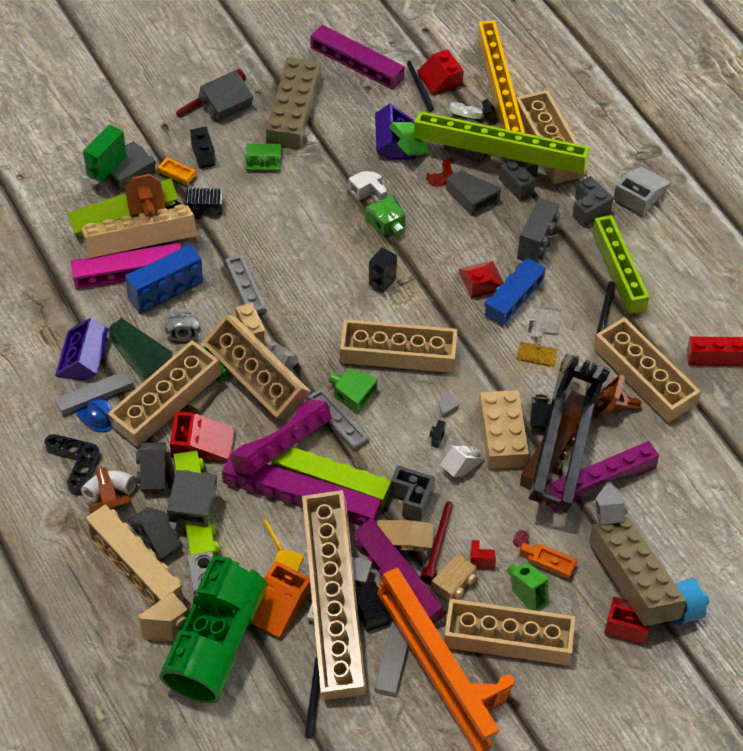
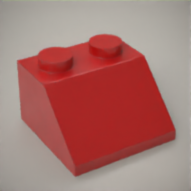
M448 49L432 54L417 71L432 95L463 85L464 70Z

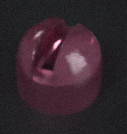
M525 530L517 531L513 538V544L517 547H521L523 542L529 545V534Z

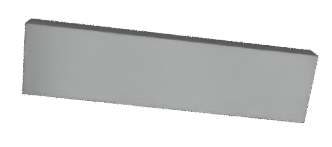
M243 255L225 259V264L243 305L252 303L258 315L266 313L267 308Z
M125 370L54 398L63 416L87 406L89 401L103 400L133 388L134 385Z
M323 388L306 397L307 401L310 399L327 401L332 417L327 424L353 452L369 442V437Z
M393 619L375 692L396 696L408 643Z

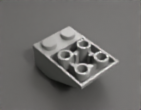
M640 167L626 174L616 184L613 200L644 216L672 182Z

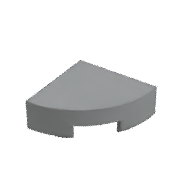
M448 392L440 400V413L443 417L459 408L458 402Z

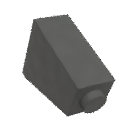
M462 170L447 177L446 190L471 216L500 201L501 189L498 186Z

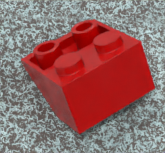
M613 597L604 633L645 644L650 625L644 626L627 600Z

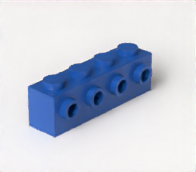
M529 258L523 263H519L515 272L509 274L505 283L502 286H498L495 294L492 297H488L485 301V316L504 325L543 282L546 268Z

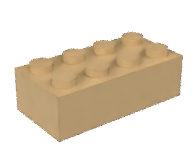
M519 390L480 392L479 412L488 470L525 468L528 464L529 450Z

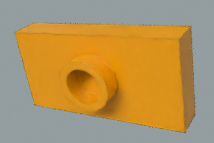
M168 157L157 168L158 173L186 186L197 175L195 169Z

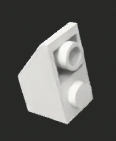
M452 446L440 465L453 477H463L482 463L485 458L480 455V450L474 446Z

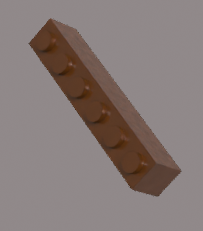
M573 390L564 403L544 490L546 485L552 482L553 474H558L561 467L560 462L566 460L569 454V447L574 445L584 395ZM542 441L521 474L520 486L531 490Z

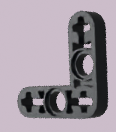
M57 434L47 436L44 443L48 453L77 460L68 478L67 485L71 494L81 495V488L91 479L100 459L99 447L93 443ZM70 446H76L78 448L74 452H69L67 450ZM91 451H93L94 453H92V454L90 455V457H89L90 461H89V460H88V454H90ZM87 466L89 470L87 472H80L79 468ZM78 478H80V485L73 487V485L78 483Z

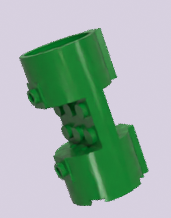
M212 556L194 595L193 605L182 630H179L159 674L160 680L173 691L204 703H217L220 700L236 662L235 653L246 628L251 626L268 587L266 580L253 569L249 572L239 567L240 563L233 561L230 557Z

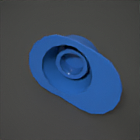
M101 399L89 401L87 406L76 410L77 417L91 429L98 432H107L113 429L107 414L113 408L107 401Z

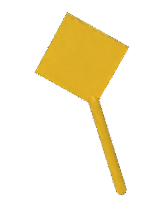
M264 519L263 523L279 550L274 562L278 561L298 571L304 554L283 549L269 523Z

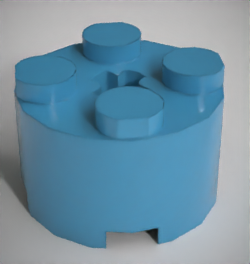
M690 578L675 583L685 597L686 604L682 619L672 620V622L676 625H684L704 618L707 610L706 605L709 604V597L705 592H702L697 580Z

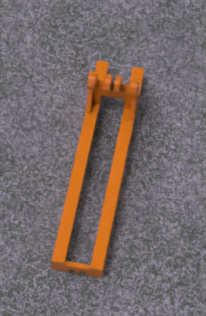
M397 567L383 573L382 583H380L377 592L379 598L384 603V606H386V609H388V612H390L392 619L474 751H485L491 748L493 742L489 736L497 735L499 728L488 711L506 702L507 696H509L512 689L511 687L515 683L514 677L508 674L501 676L497 684L470 683L399 568Z

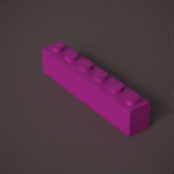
M321 25L310 36L311 49L391 90L404 79L405 66L331 28Z
M373 518L369 519L354 532V535L357 537L355 542L362 550H367L369 553L367 558L372 561L373 565L377 563L380 567L378 572L381 576H383V573L397 567L399 568L433 624L448 613L397 546L390 542L377 525L376 520Z

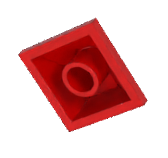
M493 261L459 269V274L471 298L495 293L498 286L504 284Z

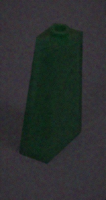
M122 318L113 323L108 329L110 342L142 382L173 357L172 351Z

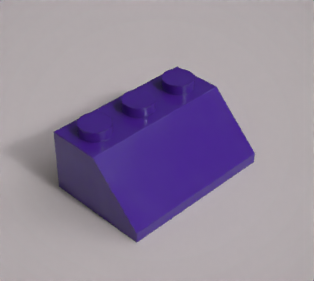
M389 103L375 113L376 151L388 160H413L416 158V155H407L397 145L400 138L389 127L392 122H412L414 124V120Z
M91 317L68 330L55 376L77 380H86L95 376L99 371V363L103 356V348L107 341L109 329Z

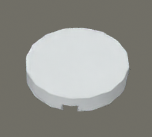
M457 102L450 103L448 109L454 114L473 119H481L483 113L477 107L465 106L463 103Z

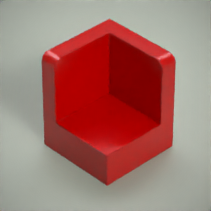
M471 540L470 563L475 565L476 569H495V550L480 549V540Z

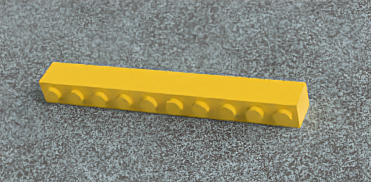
M495 20L479 22L477 37L500 126L502 129L525 133Z

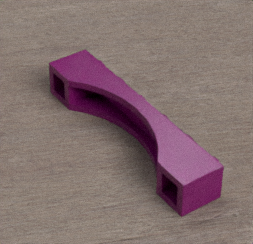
M308 400L297 408L295 416L284 427L262 439L244 444L230 453L234 471L252 475L330 421L332 417L327 401Z
M647 441L579 470L572 505L586 493L608 481L629 475L640 476L656 469L659 459L658 452L650 441ZM566 476L547 484L545 494L561 499ZM551 503L550 507L552 508L554 513L559 511L557 509H554V504Z

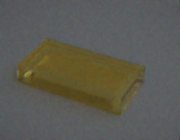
M520 342L516 360L554 368L558 349Z

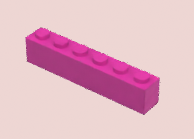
M180 243L93 258L71 260L75 289L126 281L125 275L181 249Z

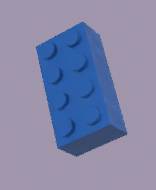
M189 244L125 275L128 300L140 314L203 283L201 257Z

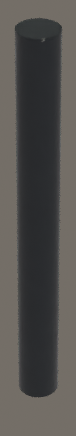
M410 60L407 62V66L428 112H432L434 110L433 104L413 61Z
M613 281L608 282L596 334L606 327L615 289V282Z
M318 657L315 658L305 729V737L313 738L320 689Z

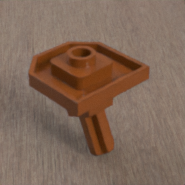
M151 174L132 177L125 186L130 215L144 213L146 217L152 218L156 214L155 210L166 208L161 181Z
M620 374L600 391L594 411L598 418L603 419L611 411L621 412L625 408L640 409L641 400L626 397V393L621 391L625 376Z
M106 467L96 469L101 501L88 504L90 511H96L105 504L110 510L118 511L117 507L131 502L129 495L116 497L113 483L110 481Z

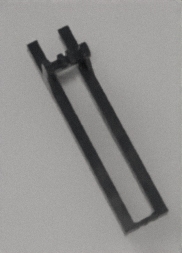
M567 353L560 365L528 498L538 503H542L544 500L547 506H550L552 503L554 504V509L567 513L573 502L594 403L610 373V368L604 367L602 369L601 366L594 362L590 366V361L588 360L583 363L582 367L578 366L579 357ZM575 377L588 383L562 498L559 499L545 494L544 488L568 386L572 378Z

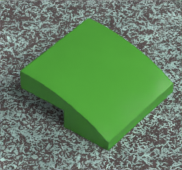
M392 122L389 128L400 138L397 145L407 155H428L429 151L426 142L414 138V124L412 122Z

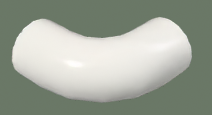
M117 470L108 471L114 490L127 495L134 491L137 485V478L135 476ZM96 475L81 488L83 496L91 502H96L100 498Z

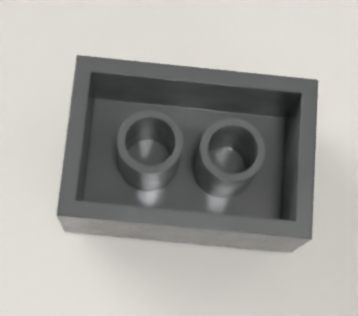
M542 198L538 199L520 234L518 260L525 261L529 258L538 264L541 259L544 260L547 252L546 248L551 246L553 240L552 235H556L559 229V224L557 223L561 216V212H559L560 204Z

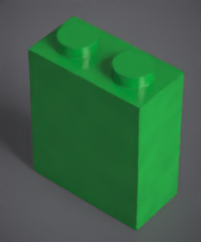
M109 124L83 150L86 174L89 178L102 182L127 157L124 131Z

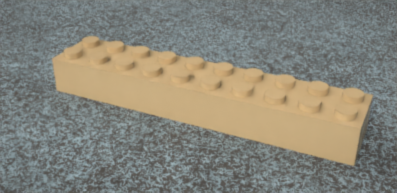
M343 490L302 496L321 694L324 701L367 695L346 499Z

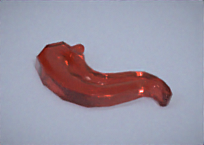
M448 158L443 161V172L440 174L433 173L430 175L427 172V182L433 186L446 185L447 177L453 174L450 164L454 163V159Z

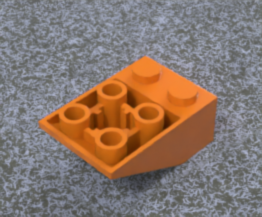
M275 561L264 577L268 587L252 625L280 639L310 595L311 584L309 577Z

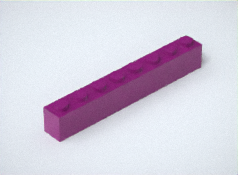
M229 456L222 470L223 483H226L228 486L242 488L247 492H255L266 498H274L285 504H293L303 508L302 496L343 490L347 505L348 522L357 524L360 527L371 518L377 520L381 511V499L269 464H266L252 475H247L234 471Z

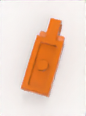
M523 542L519 555L526 558L531 564L568 580L577 564V559L542 544L531 546Z

